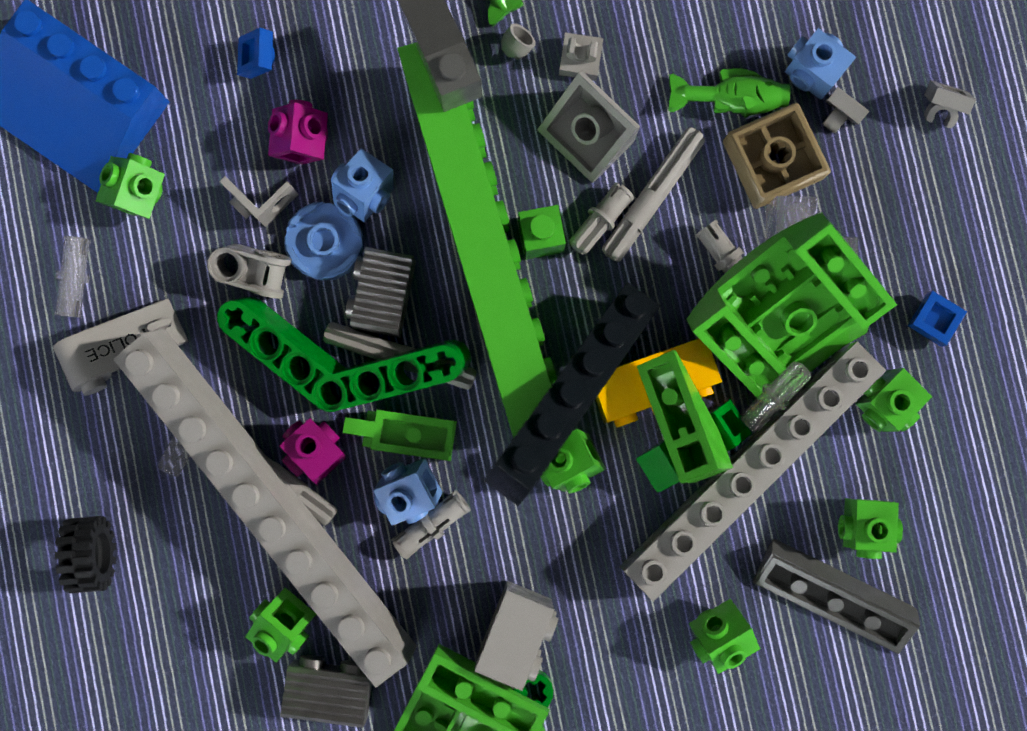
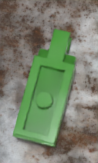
M367 410L366 420L345 417L342 433L363 436L362 446L371 447L370 450L451 461L457 421L377 410L376 412Z

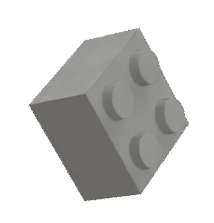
M507 581L477 654L474 672L520 691H523L527 680L534 682L543 660L540 657L542 650L539 648L543 640L550 642L559 619L556 617L557 612L554 611L552 599Z

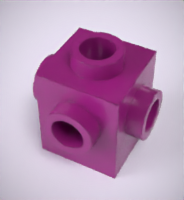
M298 99L290 100L289 104L272 109V115L268 122V131L270 133L268 156L300 165L324 160L325 144L328 139V113L312 108L313 104L311 102Z
M311 418L305 423L299 420L290 426L282 436L285 441L279 445L287 454L281 459L282 462L297 477L304 472L316 485L347 458L335 445L340 437L325 421L317 425ZM316 445L312 453L306 454L308 446Z

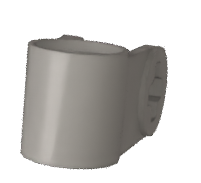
M231 244L214 250L208 258L207 268L213 279L220 283L246 289L260 296L280 299L283 298L284 294L281 285L285 268L290 266L292 259L272 251L258 250L241 244ZM227 253L237 259L238 270L236 273L230 272L225 267L224 258Z

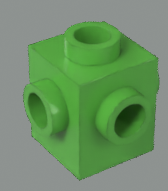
M128 153L127 158L110 156L109 162L101 170L99 177L101 185L95 201L129 215L150 219L154 205L162 195V181L165 174L150 168L152 161L136 154Z
M904 368L887 370L855 404L864 412L862 414L863 420L876 431L903 432L920 418L918 411L932 396Z
M575 429L545 470L541 479L548 487L551 486L553 489L564 492L568 491L571 494L586 488L591 483L589 478L606 470L590 435Z
M845 498L844 515L840 516L838 522V534L840 539H843V547L856 550V557L882 559V552L897 553V543L901 542L903 536L902 521L898 519L899 503Z
M284 588L271 603L265 599L251 614L249 619L254 624L245 637L252 643L258 653L268 656L277 663L287 651L294 655L309 638V635L304 630L316 613L288 589Z
M731 598L713 609L703 611L697 619L688 623L696 638L690 642L693 650L702 664L710 661L718 674L727 669L738 667L745 661L746 657L760 650L751 626Z

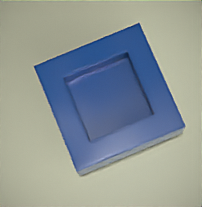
M259 27L238 37L237 75L252 79L271 71L275 59L273 31Z
M931 291L925 295L907 326L942 347L948 345L967 311L938 293Z

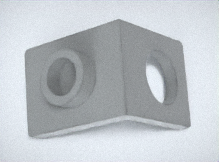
M226 176L219 181L234 196L229 203L245 219L252 214L265 227L299 195L287 181L258 209Z

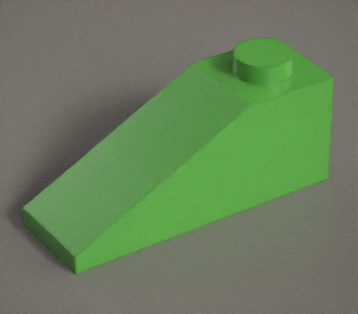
M672 350L638 365L637 369L680 484L699 482L732 469L733 466L719 429L677 351Z

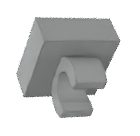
M565 32L559 75L575 78L579 72L583 71L591 80L597 81L604 38Z
M930 80L924 95L931 103L927 106L924 117L928 122L932 123L938 111L947 110L948 115L944 125L947 128H953L958 121V111L970 114L976 99L968 91Z
M837 87L825 101L834 110L828 115L822 125L831 132L836 133L847 119L855 125L860 124L869 113V110Z

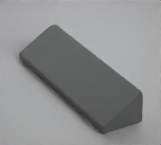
M773 539L768 546L753 579L754 584L897 654L902 651L920 627L918 610L914 606L776 539Z

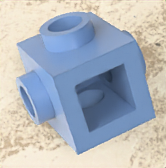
M818 28L809 40L802 36L787 54L792 59V62L784 72L790 76L791 82L802 91H809L822 100L851 65L856 56L845 49L840 39L835 35L824 33Z
M361 148L347 164H340L331 177L335 206L343 214L350 217L354 215L365 223L374 212L376 214L380 213L388 203L390 193L393 191V169Z
M425 458L404 466L403 462L389 466L381 472L382 477L373 490L375 504L380 513L386 514L391 526L402 521L411 524L424 518L429 510L436 507L443 493Z

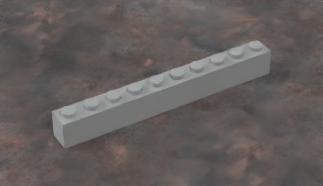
M165 329L145 332L115 356L113 360L373 686L375 688L406 666L417 648L415 642L303 504L301 499Z

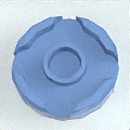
M313 202L299 209L289 220L286 227L284 247L287 256L292 259L291 264L305 276L319 281L336 280L348 274L354 268L358 256H361L364 248L363 232L355 216L350 217L343 214L332 203Z

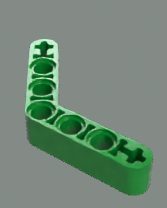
M244 297L225 302L217 313L219 327L226 335L325 412H335L450 382L464 373L471 362V353L464 343L458 340H447L345 368L279 314L255 297ZM270 332L274 333L279 341L277 350L270 345ZM445 355L447 358L454 357L455 365L451 366V364L447 363L433 369L432 362L439 360ZM301 357L309 362V374L304 373L300 367ZM405 361L411 362L417 368V380H412L405 375L403 369ZM368 372H372L378 377L380 382L379 390L372 388L368 384L366 377ZM331 382L338 384L341 388V399L336 398L330 390Z

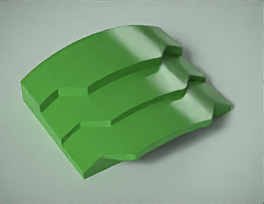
M821 212L782 230L743 257L709 289L692 310L687 321L692 332L762 404H765L790 384L801 382L817 366L842 347L866 334L872 323L898 304Z
M438 644L394 731H545L543 723L550 709L512 690L511 686L474 672L476 662Z

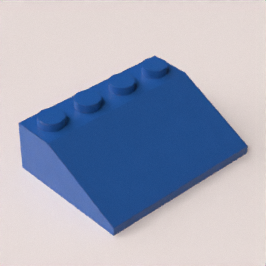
M24 0L0 34V126L98 193L101 185L99 181L100 173L104 165L109 162L110 156L127 158L128 153L133 154L170 101L154 85L31 1Z

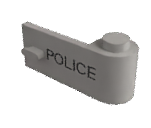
M169 298L68 336L53 345V350L72 391H82L84 396H88L107 387L105 381L111 378V373L120 370V367L113 358L141 334L165 329L178 346L187 343L188 339Z

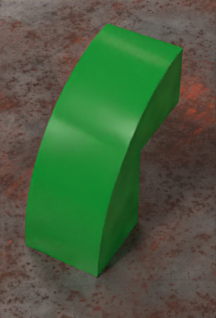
M731 399L709 411L719 429L727 451L737 447L752 434ZM664 440L636 458L657 493L679 483Z

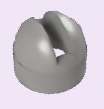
M515 23L511 24L501 39L502 51L509 58L522 59L535 46V39L532 34L523 26Z

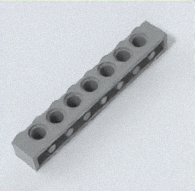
M858 342L842 347L730 457L732 469L709 477L619 567L654 602L886 370Z

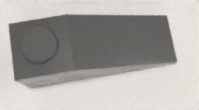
M397 0L443 111L446 112L481 98V78L465 40L445 1Z

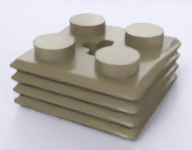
M798 103L791 104L728 132L723 140L724 147L754 209L761 208L822 181L831 172ZM771 150L774 154L781 153L783 155V159L779 164L777 161L770 159L769 154Z

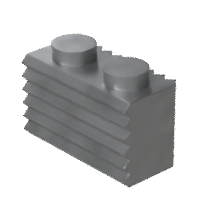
M366 247L364 257H357L353 279L359 280L358 287L356 289V296L349 295L345 311V317L351 319L350 326L352 328L401 338L416 264L413 256Z
M302 655L300 660H294L287 667L280 717L364 727L368 718L372 683L354 661L344 660L341 661L340 666H334L332 664H324L325 658Z

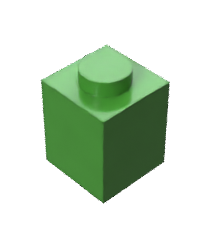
M558 205L518 212V224L525 260L564 253L566 241Z

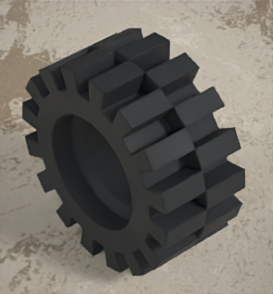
M106 517L70 518L63 521V526H60L58 530L60 537H57L55 545L58 546V552H55V559H58L59 565L55 568L56 574H61L58 581L60 585H64L63 590L65 592L105 591L107 586L111 585V577H114L115 573L112 566L116 564V557L113 556V551L116 550V543H112L114 533L113 530L109 531L111 524L109 521H106Z

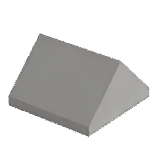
M581 71L570 83L537 131L593 183L634 143L640 126Z

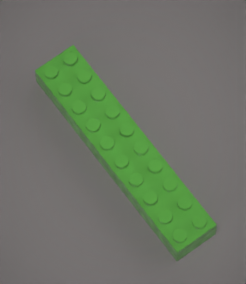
M415 43L398 47L397 50L514 438L548 392L551 384L556 381V372L551 357H542L539 346L544 345L543 341H545L543 329L539 318L531 319L528 308L532 307L533 297L527 278L520 280L518 278L517 270L521 269L519 250L515 239L507 241L505 233L509 232V218L503 200L495 202L494 196L498 195L496 187L498 183L492 162H483L487 155L485 151L486 143L480 123L473 125L471 123L476 121L473 101L444 112Z

